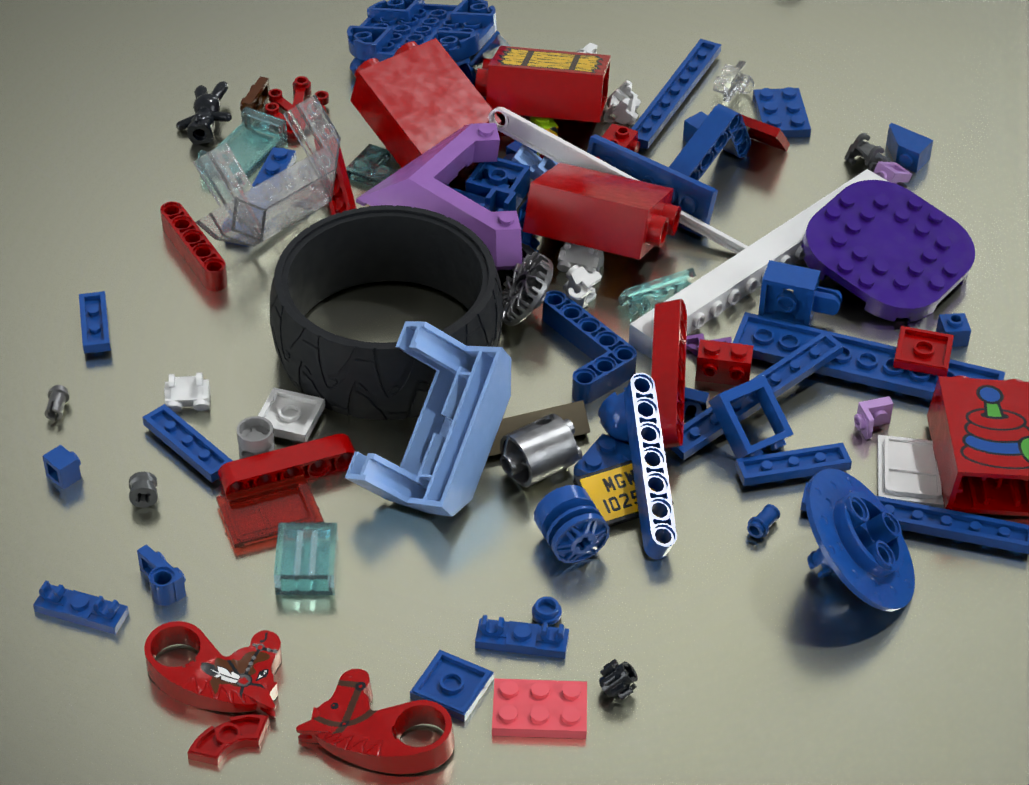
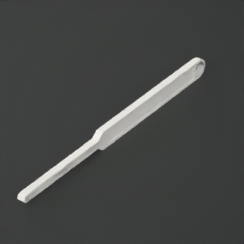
M497 107L489 113V123H496L498 131L558 164L565 163L637 180L504 107ZM495 112H501L505 116L504 125H499L496 122ZM681 210L679 223L736 254L748 247Z

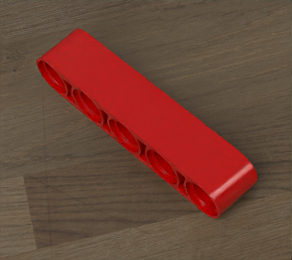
M167 202L163 204L160 208L164 233L206 289L213 292L225 289L228 281L224 259L180 203Z
M340 433L225 463L218 470V476L226 496L230 499H240L346 471L356 451L349 436Z

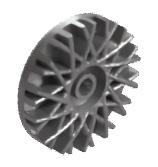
M535 251L532 255L527 254L523 258L522 264L517 263L515 269H513V278L506 276V282L503 283L506 289L502 291L503 323L508 326L517 325L526 319L534 309L543 303L546 297V291L553 276V264L550 259Z

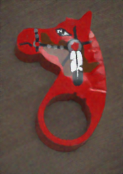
M183 621L168 622L155 628L147 637L144 651L148 674L159 689L171 698L186 705L206 710L229 713L256 711L262 715L269 716L270 719L276 718L273 701L278 696V688L273 676L282 661L281 641L274 632L263 630L256 633L252 637L249 647L241 648L227 657L221 655L205 634L191 623ZM175 644L188 645L199 652L195 657V662L192 660L185 664L186 667L165 666L157 662L155 657L162 649Z

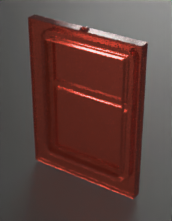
M304 474L216 497L234 548L324 525L320 509L316 504Z

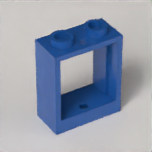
M765 375L724 391L709 401L736 459L764 455L763 450L769 447L771 451H775L787 445L785 440L794 435ZM756 394L775 435L751 445L731 404Z

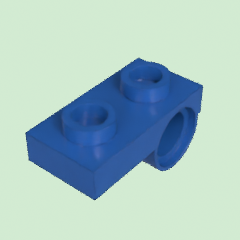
M147 544L137 550L140 570L149 577L151 596L154 603L167 606L178 602L186 596L184 584L186 578L179 568H173L160 552H155Z

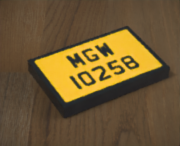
M632 460L574 478V485H578L586 490L609 527L639 518Z

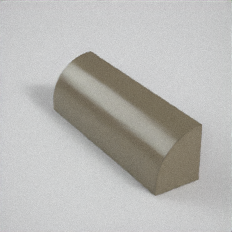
M584 401L503 418L489 456L501 454L500 440L503 436L549 414H556L563 420L569 419L575 428L573 436L590 433Z

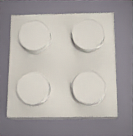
M273 387L258 416L264 417L272 423L274 436L304 443L307 442L325 408V399Z

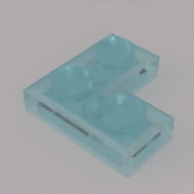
M369 144L346 168L349 179L372 187L398 170L384 166L390 159V152L387 149Z

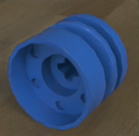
M566 485L556 488L538 503L534 511L536 525L557 559L564 563H577L590 558L605 545L609 537L610 528L586 490L578 485Z

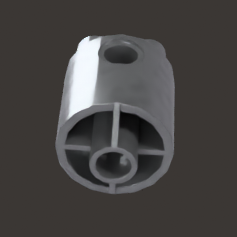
M549 414L503 436L500 440L502 455L500 462L504 472L521 486L529 487L574 465L582 459V452L573 436L575 433L573 423L569 419L563 420L556 414Z

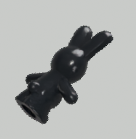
M219 82L211 94H208L207 88L203 85L195 89L196 100L193 106L195 115L185 118L176 124L178 130L187 128L188 137L193 144L210 143L214 140L215 121H231L232 115L230 113L220 112V100L229 88L227 82Z

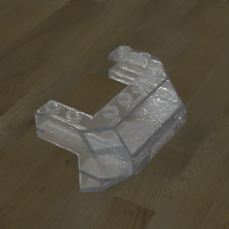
M316 95L300 102L294 108L283 113L308 157L255 187L250 183L227 142L193 162L219 205V208L195 223L215 240L255 247L332 201L341 137Z

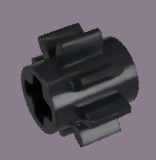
M614 659L603 666L604 669L600 671L602 677H600L599 683L606 695L614 697L618 694L620 699L623 700L634 693L633 690L637 688L635 682L638 680V676L631 664L626 661L618 664L617 660Z

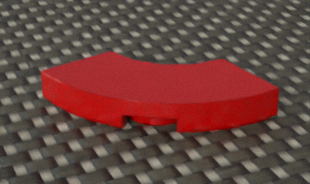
M256 714L231 717L230 721L216 727H209L190 746L187 752L188 759L219 766L224 757L234 750L244 747H260L269 725V716Z

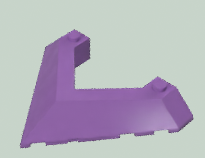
M477 123L463 126L356 198V203L362 206L366 204L370 206L399 205L440 213L472 230L489 249L497 270H513L517 263L522 264L521 227L517 211L491 212L447 186L458 176V172L463 167H468L473 162H497L500 138L496 123Z

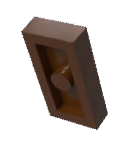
M260 76L256 83L251 86L247 96L241 100L240 110L243 112V122L253 123L269 100V78Z

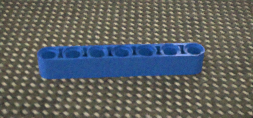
M637 373L633 375L624 391L625 416L643 548L649 557L659 560L667 556L677 540L655 383L649 375Z

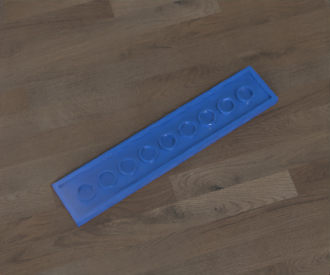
M745 312L733 343L752 345V358L777 363L825 330ZM826 331L844 345V350L841 355L814 373L932 400L939 376L894 368L893 363L897 347ZM950 359L947 377L966 376L975 379L1004 380L1005 372Z

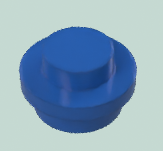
M541 597L532 607V617L540 624L547 622L548 625L554 624L562 616L561 606L552 597Z

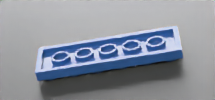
M597 134L590 136L587 153L599 157L604 162L639 181L673 188L672 205L680 206L682 211L708 225L710 224L718 194L717 189ZM679 223V227L688 230L700 237H703V235L699 234L698 232Z

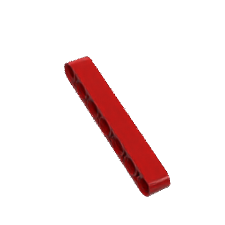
M683 299L657 303L654 310L651 378L655 383L664 449L683 445L687 310Z

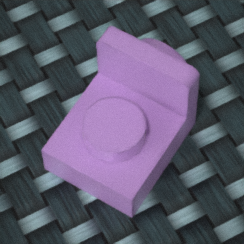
M878 161L873 172L895 184L898 182L909 183L913 175L896 162Z
M889 396L859 402L857 414L854 416V423L865 439L872 438L874 426L890 423L894 403Z

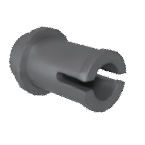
M55 385L48 391L49 401L44 413L48 419L53 421L56 419V414L57 420L62 418L65 403L70 398L66 387Z

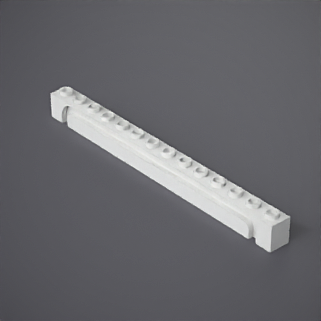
M866 169L664 302L683 299L687 310V335L701 328L706 322L719 316L724 310L737 304L740 299L749 293H753L760 287L769 260L793 265L797 261L804 259L805 252L801 245L810 219L844 188L863 180H887ZM655 308L630 323L629 344L651 359L653 353Z

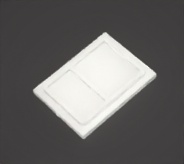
M878 435V496L945 509L937 460H935L933 441Z

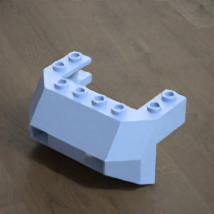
M405 321L396 348L435 369V376L400 467L375 453H368L365 456L359 452H354L345 479L388 501L430 514L453 517L473 499L511 397V357L503 347L466 346L427 322Z

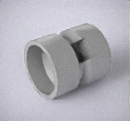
M252 416L245 418L238 424L237 440L240 459L275 450L273 425L268 419Z

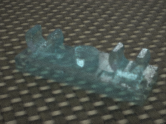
M693 268L625 289L618 297L621 306L629 304V311L632 315L639 311L636 306L637 303L643 306L644 311H647L651 306L648 299H662L668 295V291L675 289V295L681 289L692 284L690 282L696 277Z

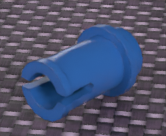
M767 504L756 517L749 519L747 526L749 534L755 538L765 537L769 532V528L780 518V511L774 505Z

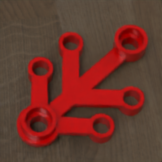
M304 76L295 78L292 84L293 94L295 95L293 105L283 98L280 89H272L268 92L271 103L265 105L266 116L272 117L279 122L284 136L290 139L299 138L303 134L304 126L326 117V107L324 105L329 103L328 92L318 91L315 93V99L303 104L304 97L311 94V82ZM279 107L289 113L290 118L280 113ZM312 110L311 114L300 118L301 115Z

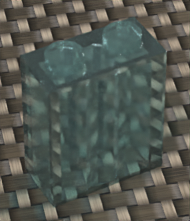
M279 523L274 566L276 595H335L339 543L337 523Z

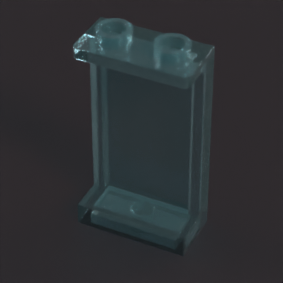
M245 107L241 111V125L211 153L204 150L198 152L200 172L240 186L266 161L273 147L280 148L287 141L286 120Z

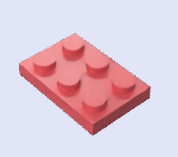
M494 678L492 736L586 739L587 681Z

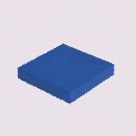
M439 650L410 691V699L414 701L429 700L442 705L451 717L465 722L493 681L494 672Z

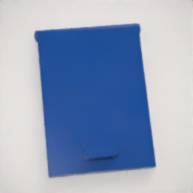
M496 31L469 65L477 71L478 68H482L484 58L492 59L500 46H510L509 43L500 35L499 31Z

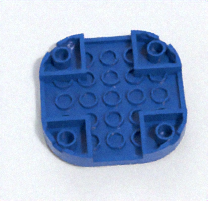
M383 0L367 8L368 18L360 26L350 25L348 27L347 38L349 52L354 57L365 61L377 58L379 62L393 57L396 51L408 42L414 41L421 45L437 38L456 62L477 53L497 29L496 9L494 5L488 7V2L485 0H462L459 5L425 4L424 0H389L388 2Z

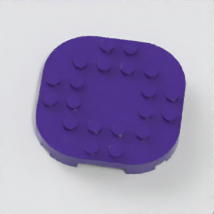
M863 180L844 188L810 219L801 245L805 252V263L810 269L821 271L820 279L822 281L829 276L865 301L866 306L864 310L890 321H895L897 317L908 318L909 322L931 315L935 311L937 304L958 284L962 285L965 282L975 260L973 241L968 232L957 221L910 190L898 184L882 180Z

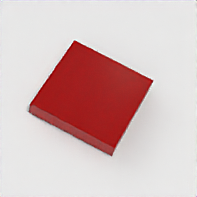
M742 115L751 139L787 152L790 143L780 128Z
M901 326L893 367L947 377L954 335Z

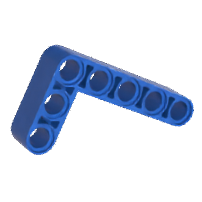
M722 104L716 105L669 168L699 181L721 150L738 158L745 157L751 147V139L742 115Z
M557 290L546 292L542 306L543 321L592 359V361L573 372L572 398L574 401L583 400L584 404L591 403L627 382L635 375L637 351L633 346L564 293Z

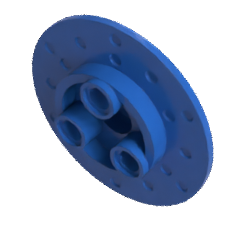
M824 469L816 473L807 485L805 498L810 527L819 546L816 551H812L807 557L810 569L812 570L821 564L823 570L817 574L819 578L827 577L835 572L840 580L857 597L876 609L891 612L903 608L913 597L915 574L908 547L901 534L902 530L899 521L891 512L887 511L880 500L863 483L850 474L837 469Z

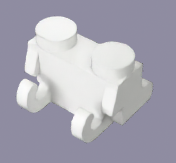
M626 80L608 97L607 106L609 108L604 112V120L612 124L616 121L623 125L628 124L631 126L636 121L638 114L635 110L639 107L641 100L637 98V94L631 91L632 83ZM614 114L616 117L614 119V117H610L609 115Z
M565 242L560 249L557 269L567 273L571 267L578 265L579 267L582 266L590 274L596 271L599 272L600 267L604 264L603 251Z
M574 265L566 273L569 280L562 289L566 292L565 295L582 308H585L596 298L597 294L592 286L601 280L602 275L597 271L590 274L582 266Z
M197 372L196 376L175 377V374H169V382H165L164 395L165 404L172 411L179 412L182 410V407L191 406L197 411H205L210 408L211 392L209 379L204 380L202 372Z

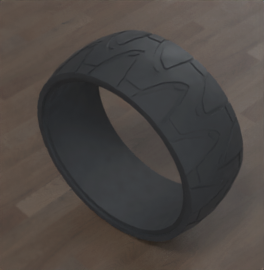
M399 205L367 206L343 211L342 213H337L310 225L309 228L307 227L300 232L283 250L278 259L271 285L270 326L276 352L287 376L302 394L325 399V408L346 416L351 415L352 417L370 420H399L408 417H419L435 376V369L396 348L397 342L376 343L344 338L318 327L308 320L305 315L321 300L352 286L379 281L411 282L445 292L461 302L469 310L459 320L441 331L466 346L498 347L503 322V298L500 278L489 249L472 230L450 217L447 218L440 213L416 207Z

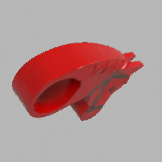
M351 669L343 673L332 697L319 707L313 708L311 720L296 727V731L300 733L298 736L300 742L318 743L333 755L347 762L369 770L390 774H415L437 768L449 759L455 746L450 714L442 705L436 702L416 700L381 710H371L370 703L373 699L370 678L369 674L362 669ZM419 724L435 725L444 731L436 742L423 747L409 746L399 740L406 730Z

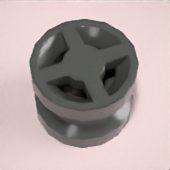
M144 471L137 472L130 477L129 500L134 506L145 508L157 502L158 485L154 474Z

